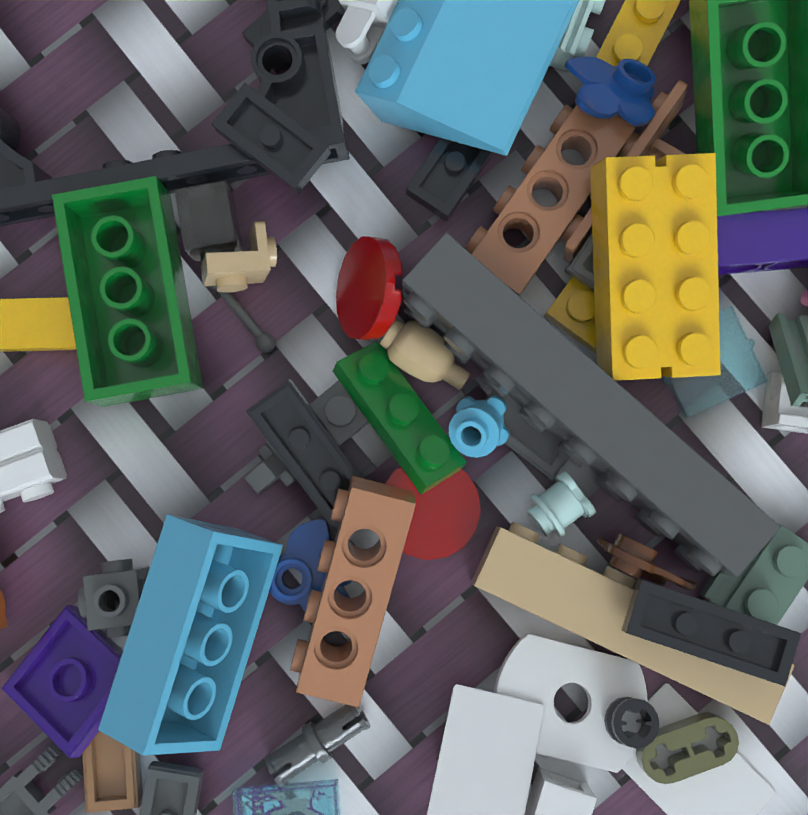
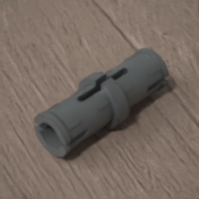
M345 704L317 724L310 721L302 727V734L272 754L266 755L264 761L269 773L272 774L276 771L278 774L274 777L275 782L282 787L288 780L318 760L325 763L333 757V750L363 730L369 729L371 726L363 710L359 712L358 707Z

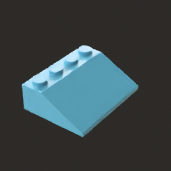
M398 0L355 92L381 122L507 156L580 0Z

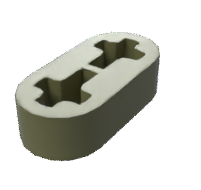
M710 712L699 713L659 728L658 734L652 743L646 747L636 749L637 762L641 769L655 782L662 784L675 783L731 761L738 750V734L733 725L719 715ZM709 726L718 733L723 734V736L716 739L717 749L714 751L704 744L691 746V744L706 738L705 729ZM659 744H662L669 751L682 748L683 751L668 757L669 766L665 769H662L656 762L650 763V759L657 756L655 747Z

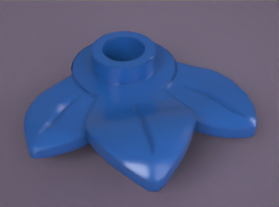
M587 56L575 57L566 61L565 67L583 84L575 98V103L581 111L600 119H609L619 114L632 126L646 125L651 121L655 110L650 100L655 92L653 85L656 82V76L648 66L637 60L623 59L619 62L618 66L614 67L597 57Z
M324 519L303 523L290 534L286 553L279 557L269 590L271 595L279 602L288 605L299 604L305 611L311 589L321 592L326 573L317 571V566L324 540H329L328 526ZM294 568L300 571L302 574L300 586L290 587L285 583L284 573L287 569ZM353 580L340 583L336 587L337 591L342 596L350 598L344 586L350 584Z

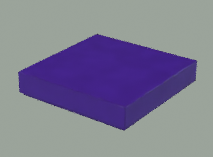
M66 605L1 689L69 758L80 757L99 732V725L123 650L111 638H107L106 633L101 629L88 631L87 618H82L79 608L73 605Z

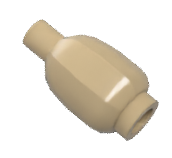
M396 319L380 343L381 346L388 350L389 360L393 364L422 381L433 383L443 379L460 390L470 376L468 371L454 363V355L444 345L445 340L432 329L424 328L417 321H408L404 324Z

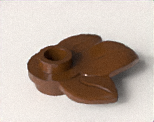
M618 532L614 542L601 537L597 539L598 544L605 551L613 554L609 564L639 579L642 575L659 586H665L666 582L669 581L687 590H694L697 585L695 582L676 576L654 565L653 562L658 551Z

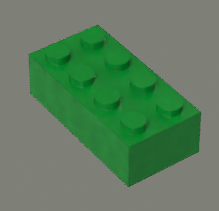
M689 0L697 154L716 153L717 216L808 205V0Z
M157 176L53 194L52 200L85 402L107 407L203 389L170 193Z

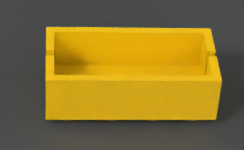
M716 153L665 155L656 161L655 155L605 157L590 167L596 364L615 381L661 378V376L675 378L721 375Z

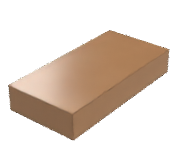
M99 731L82 753L86 813L139 808L143 797L140 754Z

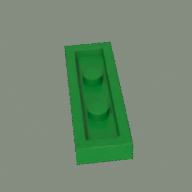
M378 341L336 362L332 372L421 495L463 468L467 463L451 443L449 437L396 365L389 360L388 354Z

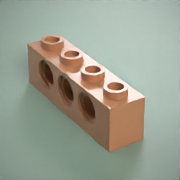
M566 104L549 129V131L555 134L546 149L540 145L534 148L521 169L522 172L527 174L517 190L510 185L506 188L493 208V212L499 215L489 230L480 226L465 249L520 297L564 234L572 219L591 195L590 167L605 157H617L636 127L618 115L609 119L595 118L581 111L577 105L573 109ZM567 149L576 150L583 156L585 163L582 165H571L563 159L561 152ZM537 189L549 190L555 195L557 204L550 207L541 206L534 200L532 192ZM509 229H519L527 235L529 245L524 248H513L505 242L503 233Z
M352 476L348 491L338 489L330 520L340 523L335 541L324 540L317 566V571L326 573L321 592L311 589L303 621L312 623L308 641L297 640L290 671L299 673L296 693L359 708L416 506L413 491ZM369 529L378 535L379 540L374 546L362 549L353 545L349 538L357 530ZM353 580L359 582L365 590L357 597L348 598L342 596L336 587L344 581ZM340 631L348 635L350 640L342 646H333L328 644L323 637L329 632Z

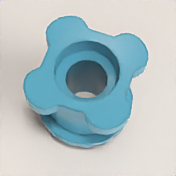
M494 395L488 400H475L470 396H466L459 401L456 407L457 413L449 423L448 432L451 443L459 452L469 457H483L491 453L496 446L503 445L508 440L510 430L505 426L504 412L507 409L505 400L500 396Z

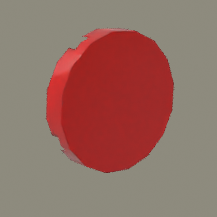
M362 236L351 245L343 259L338 275L336 307L341 328L349 338L359 340L378 339L385 335L395 321L402 298L401 290L395 289V275L402 276L403 269L398 251L388 239Z
M401 467L396 469L385 484L414 492L416 506L403 549L406 555L424 560L446 558L465 547L476 532L481 513L479 494L469 475L462 469L422 495Z

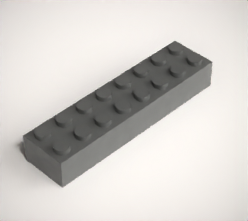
M447 232L402 280L403 302L407 306L403 311L412 321H417L424 328L431 326L445 339L444 345L452 352L454 359L464 365L470 360L484 373L480 377L481 382L495 395L504 398L510 393L522 404L523 408L518 414L527 424L539 433H542L545 429L552 432L562 441L557 446V449L570 462L579 468L586 464L600 476L596 480V484L615 501L620 502L622 499H625L639 511L634 516L635 519L653 535L660 537L661 534H664L678 545L674 550L675 555L694 571L699 572L703 569L711 576L721 573L738 578L781 528L780 525Z

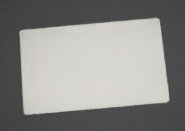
M665 683L648 700V703L654 707L658 714L659 728L698 714L668 683ZM709 726L705 729L706 738L691 744L692 747L704 744L714 751L717 749L716 739L721 736ZM659 744L655 747L657 756L650 759V763L656 762L662 769H665L669 766L668 757L683 750L680 748L675 751H669L662 744ZM636 750L622 768L667 815H757L776 795V791L738 753L735 754L731 761L722 766L671 784H662L651 779L638 764Z
M456 684L453 687L427 815H525L545 709L544 705Z

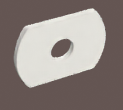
M525 634L506 656L499 670L494 688V693L544 705L545 709L536 751L537 754L618 773L636 750V748L619 744L613 740L606 731L604 719L610 703L617 698L627 696L648 702L646 684L639 663L563 642ZM567 683L580 685L588 697L586 713L575 722L563 721L554 709L555 694L561 686ZM628 711L624 713L622 721L627 722V725H622L624 732L638 733L641 723H637L636 720L641 719L640 713L636 714Z

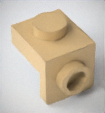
M265 221L253 223L248 234L249 251L205 253L201 265L203 286H216L218 292L229 293L243 291L248 288L247 284L263 283L271 271L270 267H276L277 264L275 238L273 236L267 237Z

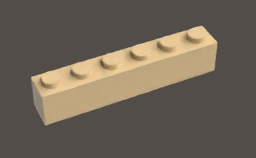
M515 522L511 523L509 530L496 526L471 580L475 587L770 725L785 686L623 632L622 626L634 591L632 588L636 579L608 566L603 575L584 566L588 557L564 545L559 544L556 553L539 546L537 542L541 535ZM792 664V666H791V670H790V673H789V676H788V680H789V678H790V676H791V673H792V671H793V669H794V666H795V665H793V664Z

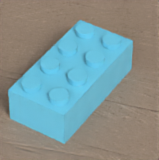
M166 515L99 725V731L142 756L220 751L283 548L282 544L238 528Z

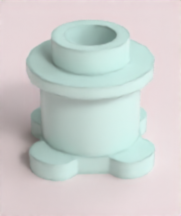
M566 471L555 476L556 483L542 494L537 496L533 493L529 496L533 507L527 512L545 536L553 531L558 537L562 538L565 536L564 529L581 516L584 518L587 516L591 517L596 513L592 503L585 497Z

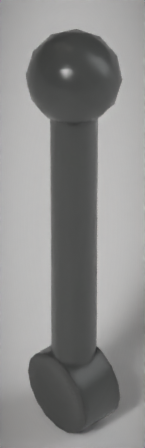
M207 286L208 288L216 289L217 291L216 286ZM218 292L256 338L257 349L263 353L272 351L276 344L275 338L260 329L231 292Z

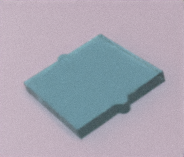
M732 306L719 312L721 375L675 378L664 376L663 383L671 386L685 418L768 382L752 349L755 346V341L747 338Z

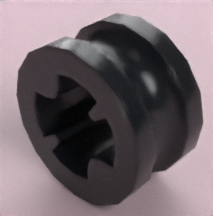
M627 696L617 698L610 703L604 719L606 731L613 740L619 744L636 749L646 747L654 741L660 724L658 714L651 704L645 700ZM626 711L636 714L640 713L641 719L636 720L637 723H641L638 733L624 732L622 730V725H627L626 721H622V716Z

